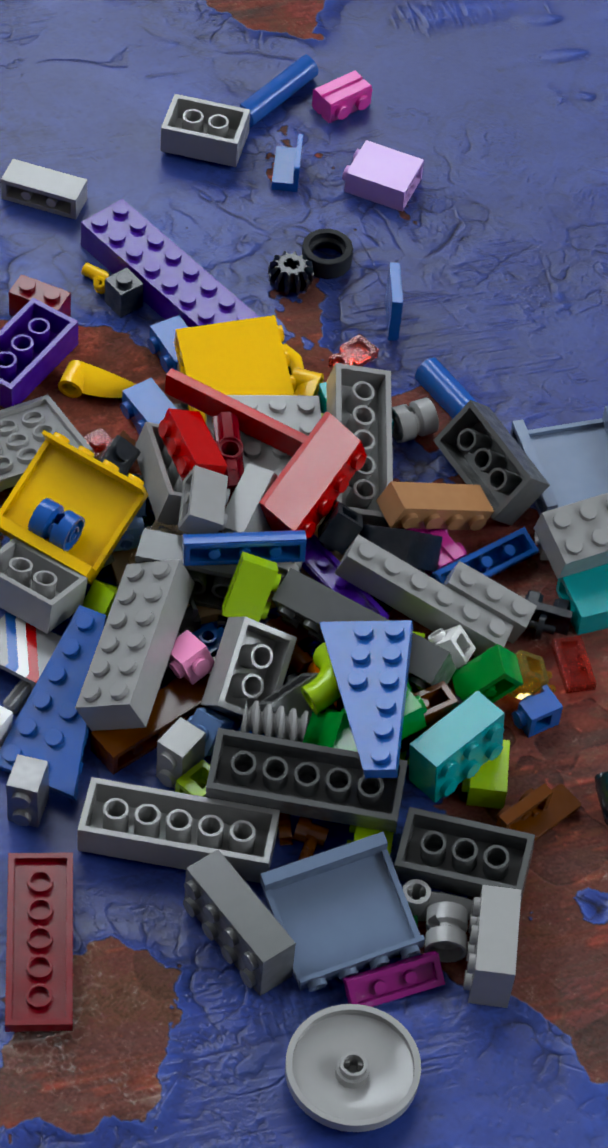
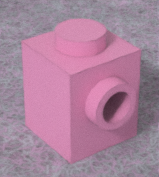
M186 630L176 638L169 658L171 662L169 666L179 679L184 677L193 685L211 672L214 660L207 646L189 630Z

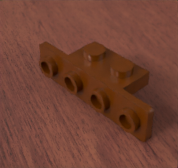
M544 783L536 790L533 788L527 790L515 805L511 806L508 804L503 807L496 815L497 822L495 826L534 834L536 841L579 810L581 802L563 784H559L551 790Z

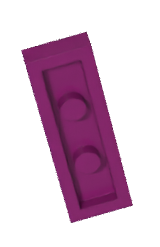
M430 951L343 978L348 1004H360L370 1007L445 985L439 953L436 951Z

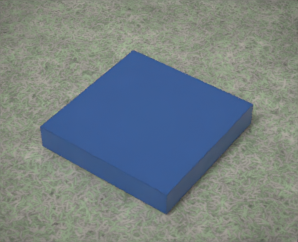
M389 262L385 295L388 340L397 341L399 339L403 309L401 266L399 263Z

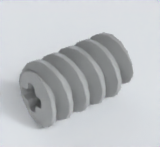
M246 700L240 732L249 733V731H252V734H264L269 737L277 736L280 739L303 742L309 711L305 710L302 716L298 718L296 708H292L288 716H285L284 706L280 705L276 713H273L271 703H267L263 711H260L259 701L255 700L251 708H248Z

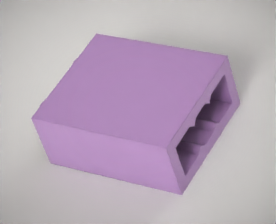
M366 140L362 148L355 151L352 164L347 165L344 169L342 179L345 180L344 192L403 211L422 179L424 160Z

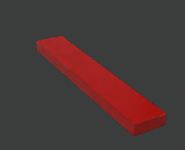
M171 368L166 374L164 393L212 417L217 416L221 412H232V414L238 416L239 430L291 457H293L308 437Z

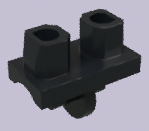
M530 590L525 599L537 605L527 628L536 630L535 639L541 640L543 632L552 635L555 632L567 635L573 611H570L571 602L558 598L555 599L553 606L542 603L544 596L540 592Z

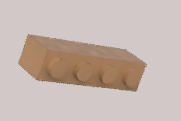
M391 481L376 500L390 528L475 531L484 527L486 521L494 513L481 486L473 484Z

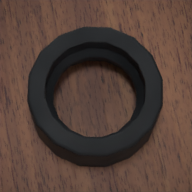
M329 228L318 229L309 233L304 238L301 255L306 254V259L312 261L315 277L323 279L337 278L344 275L350 269L353 256L352 241L347 235L338 230ZM320 248H330L340 252L342 256L336 259H323L317 257L312 252Z

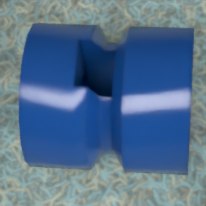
M45 498L34 510L28 524V530L45 540L49 538L50 543L67 552L80 538L85 526V519L71 510L64 512V507L50 498Z

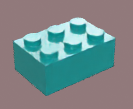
M479 691L475 692L410 743L409 781L434 802H437L443 796L452 794L459 783L466 778L473 777L488 760L496 759L502 752L505 713Z

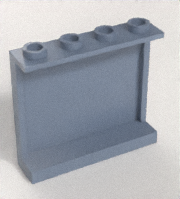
M605 406L603 417L600 419L527 430L524 420L512 421L510 434L550 484L534 502L539 516L542 512L608 493V406Z
M384 831L260 874V883L272 915L296 943L293 973L300 991L307 988L309 992L322 989L327 986V981L338 977L340 981H343V978L358 974V970L369 966L371 969L388 965L390 963L389 959L401 956L402 959L413 957L419 954L420 949L424 947V935L420 936L387 850L388 842Z

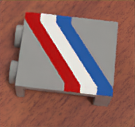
M6 612L0 619V668L30 683L32 692L57 647L61 636L53 632L46 634L11 613Z

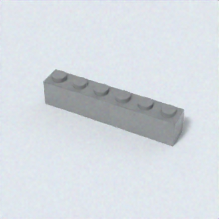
M359 534L345 552L334 573L433 632L440 628L447 630L461 624L476 648L472 654L475 657L496 644L504 647L514 627Z

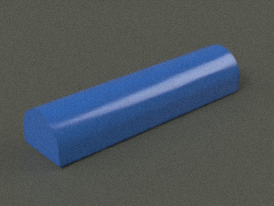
M305 54L240 104V108L250 109L249 128L258 123L318 75V66L310 56Z
M429 358L418 367L415 379L452 419L470 400L477 402L437 358Z
M523 527L433 572L430 577L443 584L455 565L461 561L491 578L537 555L540 551L526 528Z
M305 530L183 534V565L238 564L242 551L276 563L305 562L306 533Z

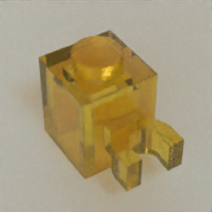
M520 649L516 655L524 684L507 695L522 700L528 695H534L537 691L540 693L541 687L546 684L554 693L556 691L555 686L548 684L549 679L553 677L552 672L546 670L543 657Z

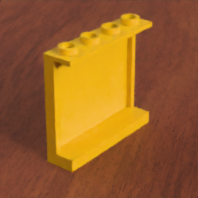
M275 315L176 329L174 347L181 373L225 395H295L296 380L294 375L289 374L290 356L288 350L283 349L284 332L282 325H277ZM188 405L190 411H200ZM200 411V413H201V415H202V417H203V419H204V421H205V413L202 412V411Z
M43 430L42 435L45 441L0 508V533L10 539L16 538L87 577V583L92 585L94 579L147 499L148 493L143 486L144 481L131 473L127 477L118 472L119 467L106 459L102 463L93 458L95 455L89 449L83 446H79L77 449L70 445V440L58 432H54L52 435ZM45 498H50L64 507V512L71 510L85 519V526L80 538L67 552L50 543L49 538L45 540L28 530V524L34 510Z

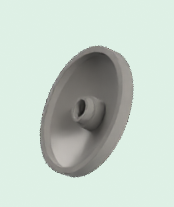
M340 1004L316 1012L297 1028L287 1048L285 1076L289 1091L295 1102L312 1119L322 1125L340 1131L365 1132L390 1124L407 1110L418 1090L421 1076V1059L413 1037L394 1017L384 1011L366 1005Z

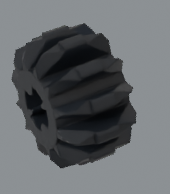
M284 251L282 256L275 255L273 261L268 266L270 285L275 286L276 292L285 291L286 296L289 292H293L297 296L300 291L307 292L309 285L312 284L314 279L312 261L306 259V254L298 256L296 251L293 254H288Z

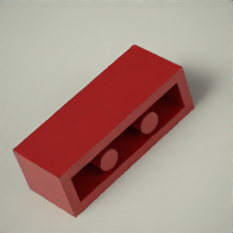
M168 408L164 419L160 421L158 432L182 480L186 478L195 465L225 474L228 466L200 411Z

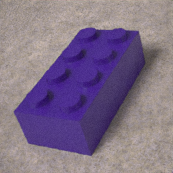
M32 298L0 329V406L8 408L22 403L78 345L77 320Z

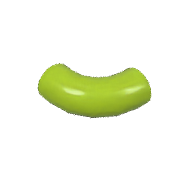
M325 642L317 647L313 655V662L319 668L317 677L301 687L305 701L315 714L326 710L341 696Z

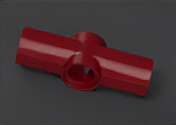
M221 412L217 416H213L212 424L214 441L228 466L224 475L228 476L227 489H230V499L244 472L242 456L244 446L240 439L238 416L232 414V412Z

